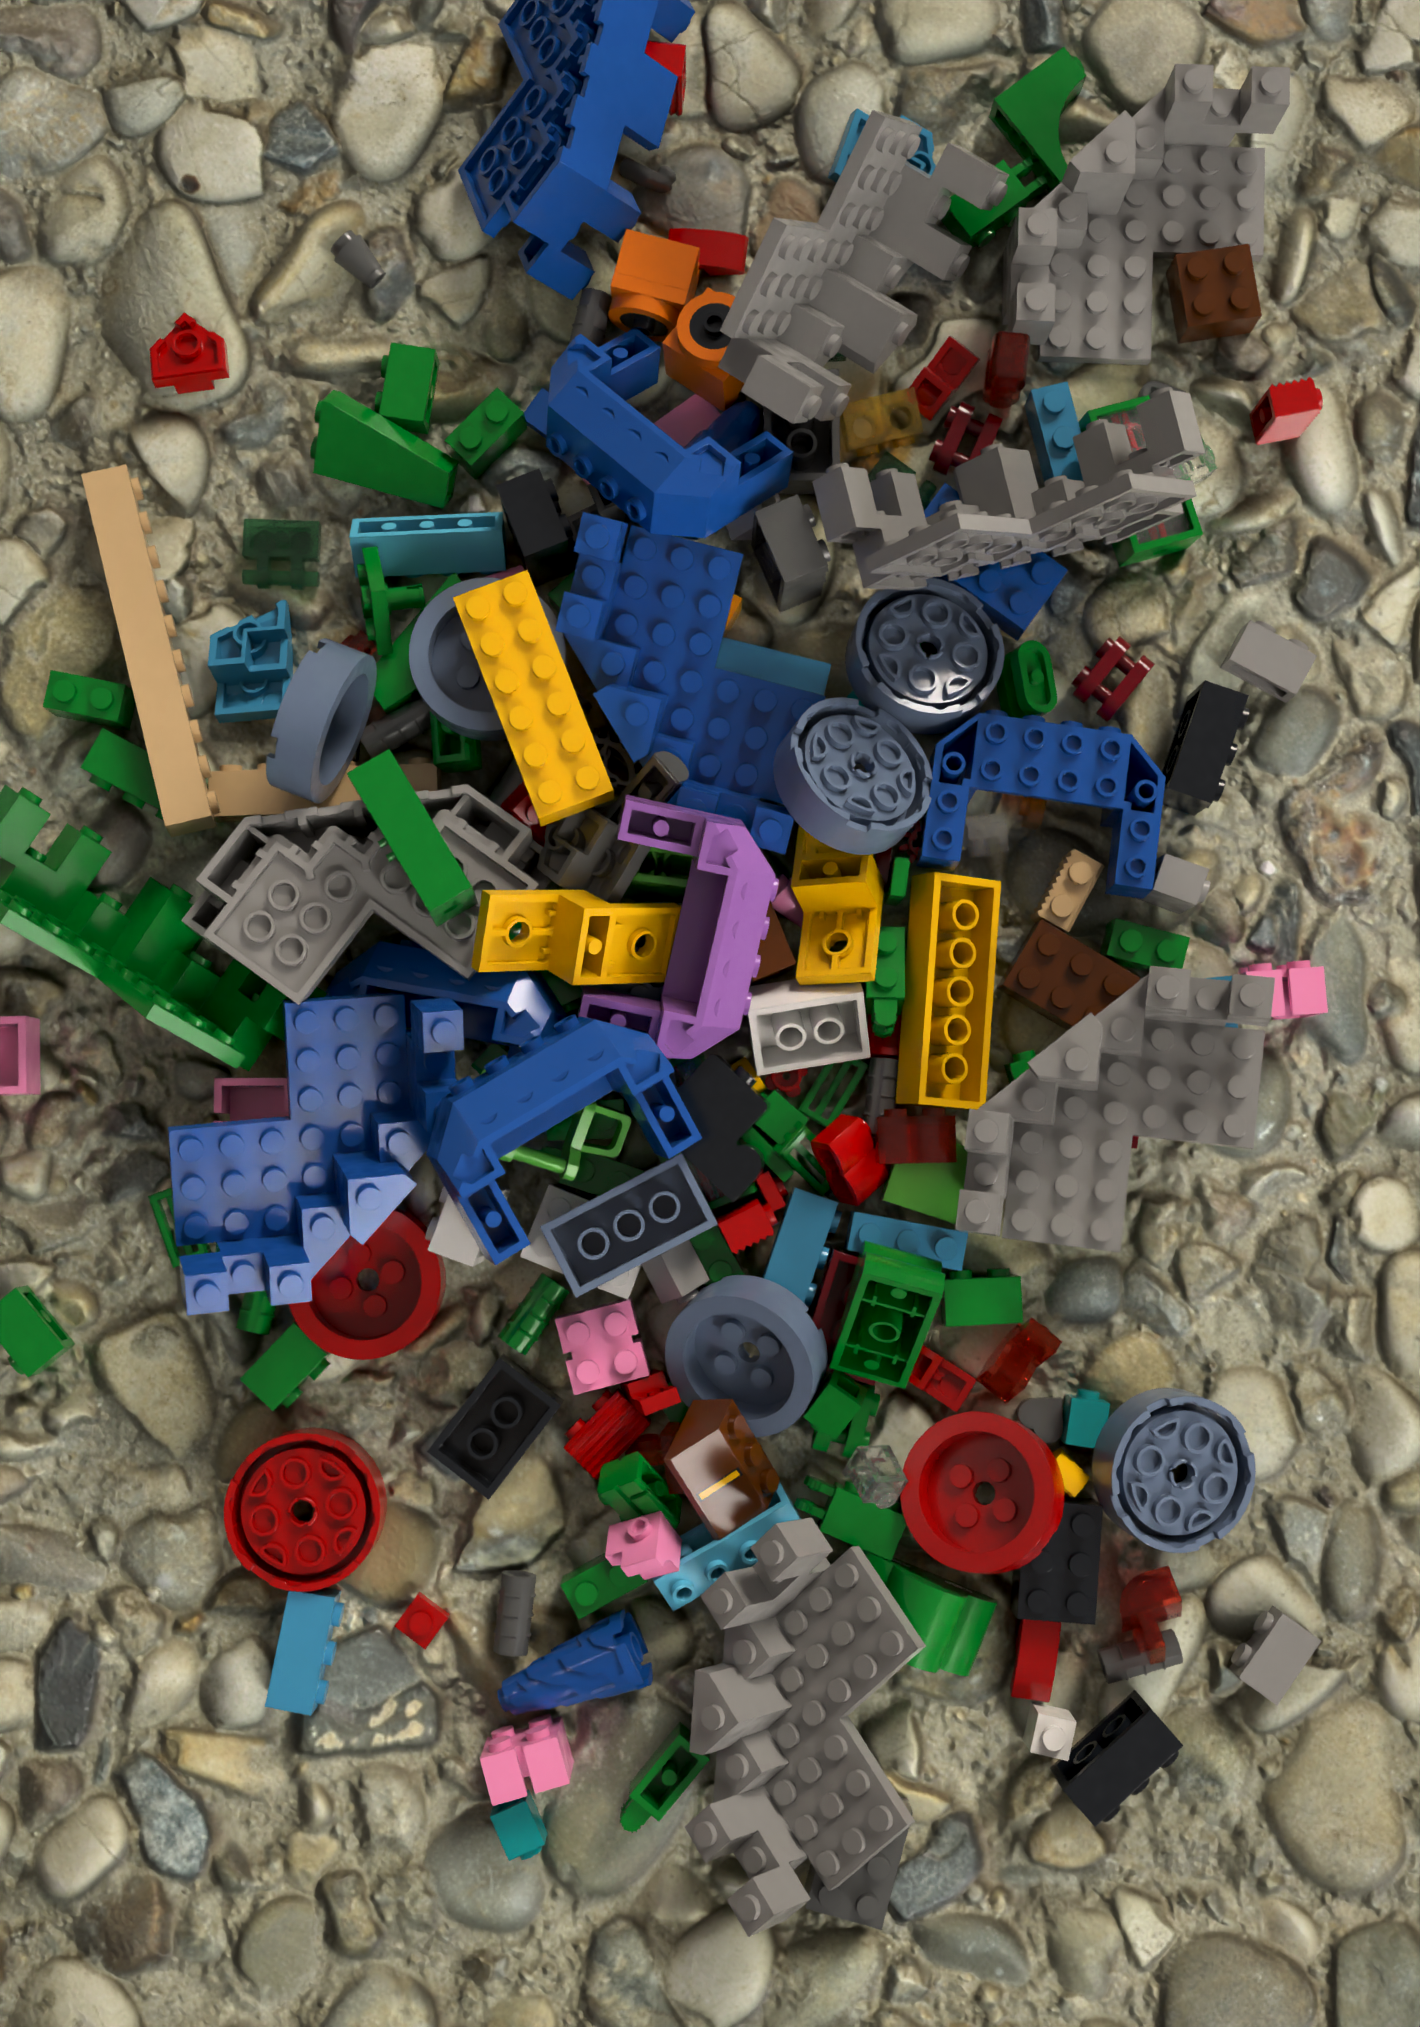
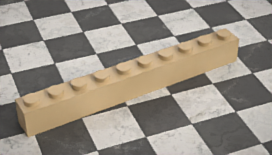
M126 464L81 474L165 827L171 838L217 827L214 814L221 813L215 790L208 792L206 778L212 777L207 756H200L197 743L203 742L202 732L198 719L191 720L188 708L194 707L195 704L189 684L182 685L180 673L185 672L186 667L181 649L174 650L171 640L173 637H178L172 614L165 615L163 603L169 602V597L164 580L157 581L154 569L161 568L156 546L148 545L146 535L153 532L147 511L140 512L138 501L144 500V494L139 477L132 478Z

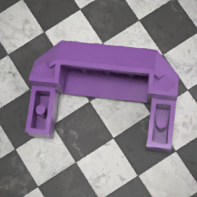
M625 794L617 829L618 840L687 854L693 857L660 1001L583 985L577 1018L580 1016L592 1018L649 1034L666 1058L693 1059L739 1030L743 1015H748L752 999V993L748 992L751 978H756L758 974L761 955H758L757 952L760 940H765L767 936L770 917H767L766 914L769 901L774 902L779 879L775 878L773 869L742 820Z

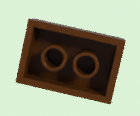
M1041 919L1031 928L996 988L1068 1031L1089 1013L1096 1016L1138 983L1140 977Z

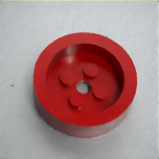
M396 1207L363 1245L350 1236L311 1279L312 1301L288 1304L296 1323L303 1333L325 1351L354 1360H369L388 1356L419 1338L437 1316L446 1288V1269L442 1255L428 1251L431 1242L425 1239L428 1228L410 1213ZM364 1269H373L379 1276L378 1286L374 1290H364L359 1283V1274Z
M980 1411L963 1412L935 1423L916 1441L903 1467L900 1481V1500L902 1512L911 1534L922 1549L931 1557L959 1571L1000 1574L1028 1564L1043 1552L1042 1549L1049 1542L1054 1532L1057 1531L1063 1514L1064 1482L1058 1462L1050 1448L1041 1438L1021 1423L994 1413ZM984 1482L991 1483L995 1489L994 1500L987 1505L981 1504L975 1496L978 1487Z
M309 1427L290 1430L275 1436L250 1453L238 1468L233 1479H231L224 1503V1525L227 1538L241 1564L248 1571L251 1570L257 1576L269 1582V1585L295 1592L323 1589L338 1583L354 1572L375 1547L386 1519V1488L375 1461L362 1446L351 1438L324 1428ZM302 1500L312 1505L315 1511L311 1520L300 1521L295 1517L293 1507L296 1502Z

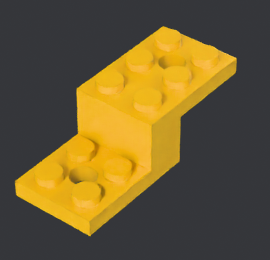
M799 825L791 888L804 912L796 979L800 986L875 981L885 883L873 858L874 854L857 855L836 850L811 836ZM836 942H848L846 947L841 951H830V948L834 946Z
M482 890L471 968L478 972L548 970L571 985L664 982L681 906L676 903H608L586 890ZM521 922L520 933L510 940L509 931L515 923ZM645 935L646 941L644 946L635 952L636 941L639 937Z

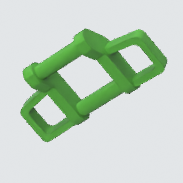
M594 1101L574 1113L563 1143L561 1157L521 1145L499 1159L511 1162L512 1159L557 1172L560 1178L573 1181L580 1166L581 1152L615 1158L620 1154L631 1124V1118L622 1111ZM595 1112L618 1120L613 1139L607 1146L584 1142Z

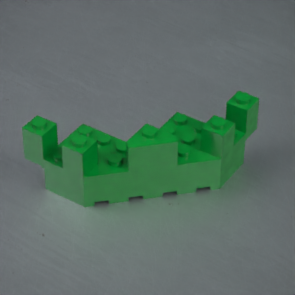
M7 785L3 787L0 792V923L98 978L146 1019L236 1069L240 1066L249 1072L273 1035L285 1041L283 1000L291 999L236 959L232 960L224 974L220 976L209 969L212 964L211 961L195 952L203 939L181 921L194 905L189 902L193 897L192 894L174 883L169 889L156 879L150 877L127 912L123 913L120 911L122 903L104 892L99 897L87 889L112 853L100 844L104 837L85 825L79 831L67 823L47 854L44 855L30 846L51 815L39 806L43 799L23 786L19 792H16ZM316 987L308 998L325 997L327 993Z

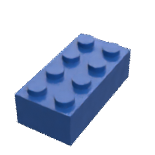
M944 483L924 510L925 518L939 512L940 505L949 501L960 500L958 491ZM1044 552L1031 554L1032 560L1030 563L1000 569L999 562L978 567V575L949 582L975 596L984 605L982 610L993 624L997 623L1002 631L1018 641L1057 588L1068 569ZM947 574L941 577H933L948 582Z

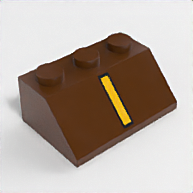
M733 1399L692 1401L664 1461L713 1539L721 1540L767 1510L774 1492L778 1488L780 1478Z

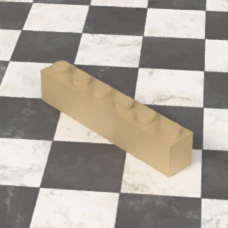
M430 758L408 759V764H399L415 792L442 790L441 769L434 766ZM351 761L343 778L332 794L325 801L317 804L271 786L266 776V763L258 764L257 770H242L241 765L219 766V771H211L212 777L208 778V792L215 790L221 813L214 814L215 821L217 823L241 822L244 817L269 816L285 813L284 811L316 806L317 808L340 805L342 802L361 800L347 775L349 771L358 766H356L355 761Z

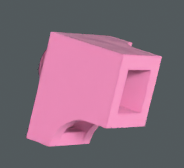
M658 1511L609 1525L605 1557L612 1566L621 1565V1569L627 1577L640 1574L644 1580L679 1571L682 1539L664 1514Z

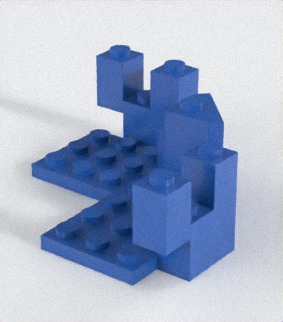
M515 0L498 24L523 81L460 166L458 172L481 230L495 238L501 228L506 227L512 219L513 223L530 232V237L518 251L526 274L570 300H573L580 290L587 287L592 275L595 273L586 251L569 241L577 235L580 225L585 222L618 243L624 236L626 229L632 230L638 217L641 215L632 193L610 178L622 134L648 151L658 149L660 146L678 76L645 54V49L651 28L671 43L679 33L687 29L695 13L689 0Z
M583 512L574 552L579 553L571 590L570 592L564 591L555 631L564 634L597 689V692L593 695L633 762L639 760L644 767L654 753L667 751L677 756L686 765L689 777L667 804L740 819L759 848L785 854L794 818L786 807L762 802L760 798L783 804L776 788L773 773L776 750L803 713L815 703L825 700L826 695L716 667L744 554L672 535L650 534L644 528L631 525L623 561L620 563L619 560L628 524Z
M402 992L308 998L300 1006L292 1000H283L289 1116L167 1127L176 1247L216 1242V1252L179 1256L181 1294L187 1316L229 1311V1294L265 1290L271 1306L312 1301L311 1279L344 1242L352 1236L363 1245L417 1185L409 1170L427 1151L441 1098L451 1093L449 1086L458 1081L455 1072V1051L464 1050L463 1010L451 998L410 1000L411 1029L407 1030L405 998Z

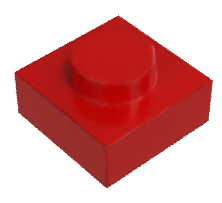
M769 1171L763 1172L756 1180V1183L765 1201L769 1203L774 1212L786 1206L783 1197L789 1194L782 1180L777 1175L771 1177Z
M419 1592L394 1627L423 1649H426L450 1614Z

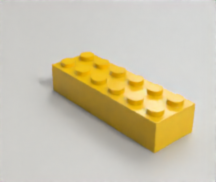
M528 570L453 597L458 615L540 826H545L613 800L614 789Z
M930 872L912 876L905 964V1001L902 1008L895 1104L977 1110L986 1103L1001 881L941 872Z

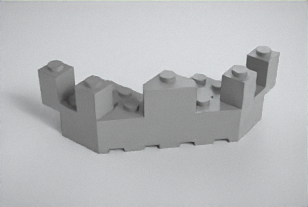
M1175 64L1166 86L1133 117L1124 110L1069 161L1063 180L1034 208L1019 207L1003 252L1002 325H1008L1007 344L1038 345V362L1148 365L1151 361L1153 258L1173 259L1176 254L1249 244L1252 261L1260 262L1264 255L1265 148L1228 146L1235 133H1274L1290 105V68L1252 66L1240 89L1213 88L1214 65Z
M872 110L818 222L773 218L720 329L731 340L718 367L744 383L741 389L742 393L792 424L805 423L813 417L820 421L834 420L835 417H839L848 405L849 396L847 394L852 385L823 368V366L839 352L873 374L878 370L897 346L903 344L910 331L916 326L918 314L889 298L886 294L898 284L901 277L914 263L942 280L954 281L956 276L960 277L965 272L970 262L968 253L972 246L936 225L937 220H941L946 215L951 205V199L949 198L951 193L956 194L980 209L991 211L993 206L1000 204L1007 192L1008 185L1005 183L1009 174L963 147L948 143L932 175H929L906 161L914 156L920 145L921 139L918 136L922 127L910 120Z
M1165 387L1152 392L1149 395V400L1136 406L1147 448L1134 452L1131 451L1125 425L1109 423L1108 419H1100L1085 426L1086 431L1072 437L1083 481L1067 479V476L1061 475L1046 480L1044 482L1045 487L1039 489L1029 450L1005 448L1003 444L989 445L981 449V455L954 469L953 475L960 500H953L940 505V511L925 518L915 474L901 473L896 468H890L878 472L875 475L876 479L869 482L867 470L864 468L849 467L848 463L832 465L826 469L827 474L812 481L827 542L852 543L863 588L915 590L926 587V579L941 577L947 574L949 582L978 575V567L999 562L1000 569L1030 563L1032 560L1031 554L1051 550L1052 557L1081 551L1084 549L1083 542L1103 538L1105 545L1122 541L1183 514L1181 503L1197 496L1193 481L1176 479L1172 469L1205 454L1190 393L1174 391L1172 387Z
M463 784L451 786V789L430 792L428 790L416 791L417 796L470 882L478 904L438 927L435 925L397 859L391 862L387 859L386 854L392 852L390 847L386 845L381 848L377 841L384 837L362 800L342 802L340 805L317 808L316 806L284 811L285 813L244 817L196 878V881L205 890L181 921L223 954L228 953L300 1006L303 1001L308 999L373 912L470 981L476 973V970L471 968L482 890H556L559 885L537 869L543 847L533 840L531 829L470 785Z
M1150 966L1148 975L1096 1016L1089 1013L1027 1062L1028 1070L977 1110L969 1109L964 1148L968 1152L964 1190L960 1189L955 1230L1000 1237L1004 1199H1006L1002 1238L1120 1252L1133 1136L1253 1149L1265 1031L1225 1027L1226 1023L1267 1027L1272 1014L1275 978L1233 974L1231 981L1190 977L1191 970Z
M812 1517L776 1523L751 1547V1550L758 1559L754 1566L723 1573L700 1595L720 1629H725L723 1663L695 1670L689 1752L706 1755L717 1751L713 1803L709 1804L685 1826V1829L705 1863L733 1852L741 1864L749 1881L730 1896L727 1901L748 1937L786 1921L811 1899L794 1872L806 1859L810 1860L827 1890L831 1891L840 1886L915 1822L848 1715L925 1648L926 1645L859 1545L850 1547L830 1565L826 1557L833 1549Z

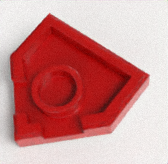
M183 313L174 322L175 327L164 339L159 338L150 348L151 376L155 388L174 386L178 394L213 390L215 389L214 380L230 378L227 345L224 338L213 331L209 332L186 313Z

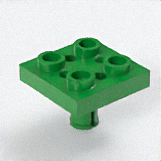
M378 547L362 548L364 563L357 564V573L362 593L360 598L367 640H375L378 655L393 654L389 615H391V611L425 608L422 583L412 586L388 588L384 581Z

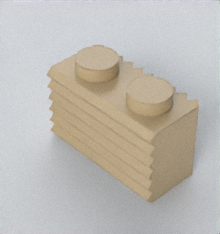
M1076 849L1069 851L1062 857L1063 860L1055 870L1056 874L1052 876V880L1048 883L1049 887L1045 889V894L1041 896L1042 900L1038 902V907L1034 909L1035 913L1030 916L1033 922L1036 923L1043 919L1066 934L1071 930L1105 867Z

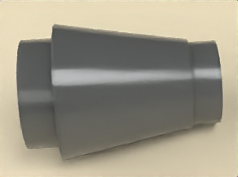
M349 230L333 244L330 251L335 256L334 261L362 283L366 284L369 289L374 288L385 277L386 273L381 269L380 264L361 235L356 236L352 230Z

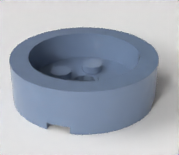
M490 577L465 580L439 593L429 602L418 617L409 644L411 675L423 702L439 722L453 732L482 741H498L507 738L458 615L453 597L501 580L500 578ZM538 596L567 669V653L563 633L555 631L557 618L550 607Z
M929 578L926 579L927 586L915 590L884 589L877 591L863 607L848 639L845 653L847 676L853 691L861 703L872 711L876 712L881 708L888 712L911 733L915 734L948 732L960 727L974 717L997 684L1004 665L1002 635L997 623L993 625L989 617L982 610L984 605L971 593L953 583ZM929 642L933 644L937 649V654L926 657V653L921 650L919 643Z
M327 638L319 640L317 648L320 650L317 653L309 650L296 669L280 704L271 736L277 738L275 754L269 753L266 760V776L271 786L317 804L322 803L332 794L352 761L368 720L377 677L376 661L373 656Z
M844 697L825 699L815 703L803 713L776 750L773 773L779 796L794 820L811 836L827 846L857 855H870L886 851L903 838L924 815L931 803L929 783L933 780L928 759L911 732L888 712L881 708L875 712L858 705V699ZM855 764H862L867 773L862 772L860 769L854 770Z
M751 1275L726 1276L721 1281L701 1288L698 1294L689 1301L672 1323L665 1344V1361L672 1385L677 1388L680 1398L688 1408L693 1400L733 1399L754 1436H770L787 1429L801 1417L824 1381L828 1365V1351L822 1329H817L807 1313L809 1308L805 1303L783 1286L768 1279ZM750 1342L758 1348L760 1355H754L750 1358V1354L745 1350L743 1343Z
M1156 1388L1139 1393L1128 1399L1113 1412L1098 1436L1092 1459V1479L1098 1501L1103 1506L1106 1515L1119 1528L1155 1549L1171 1553H1187L1200 1550V1546L1209 1543L1215 1538L1220 1540L1226 1536L1239 1522L1250 1502L1255 1484L1256 1468L1254 1453L1250 1452L1244 1435L1246 1431L1238 1419L1223 1406L1186 1390ZM1185 1463L1188 1469L1187 1476L1183 1481L1176 1483L1173 1477L1174 1473L1171 1470Z

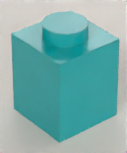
M1077 1389L1076 1395L1065 1394L1062 1412L1063 1433L1059 1440L1067 1445L1095 1448L1098 1436L1108 1420L1110 1403L1099 1399L1100 1392Z
M529 1789L527 1790L528 1795L526 1797L493 1806L490 1815L509 1861L519 1856L521 1860L535 1856L542 1850L541 1846L545 1845L547 1830Z

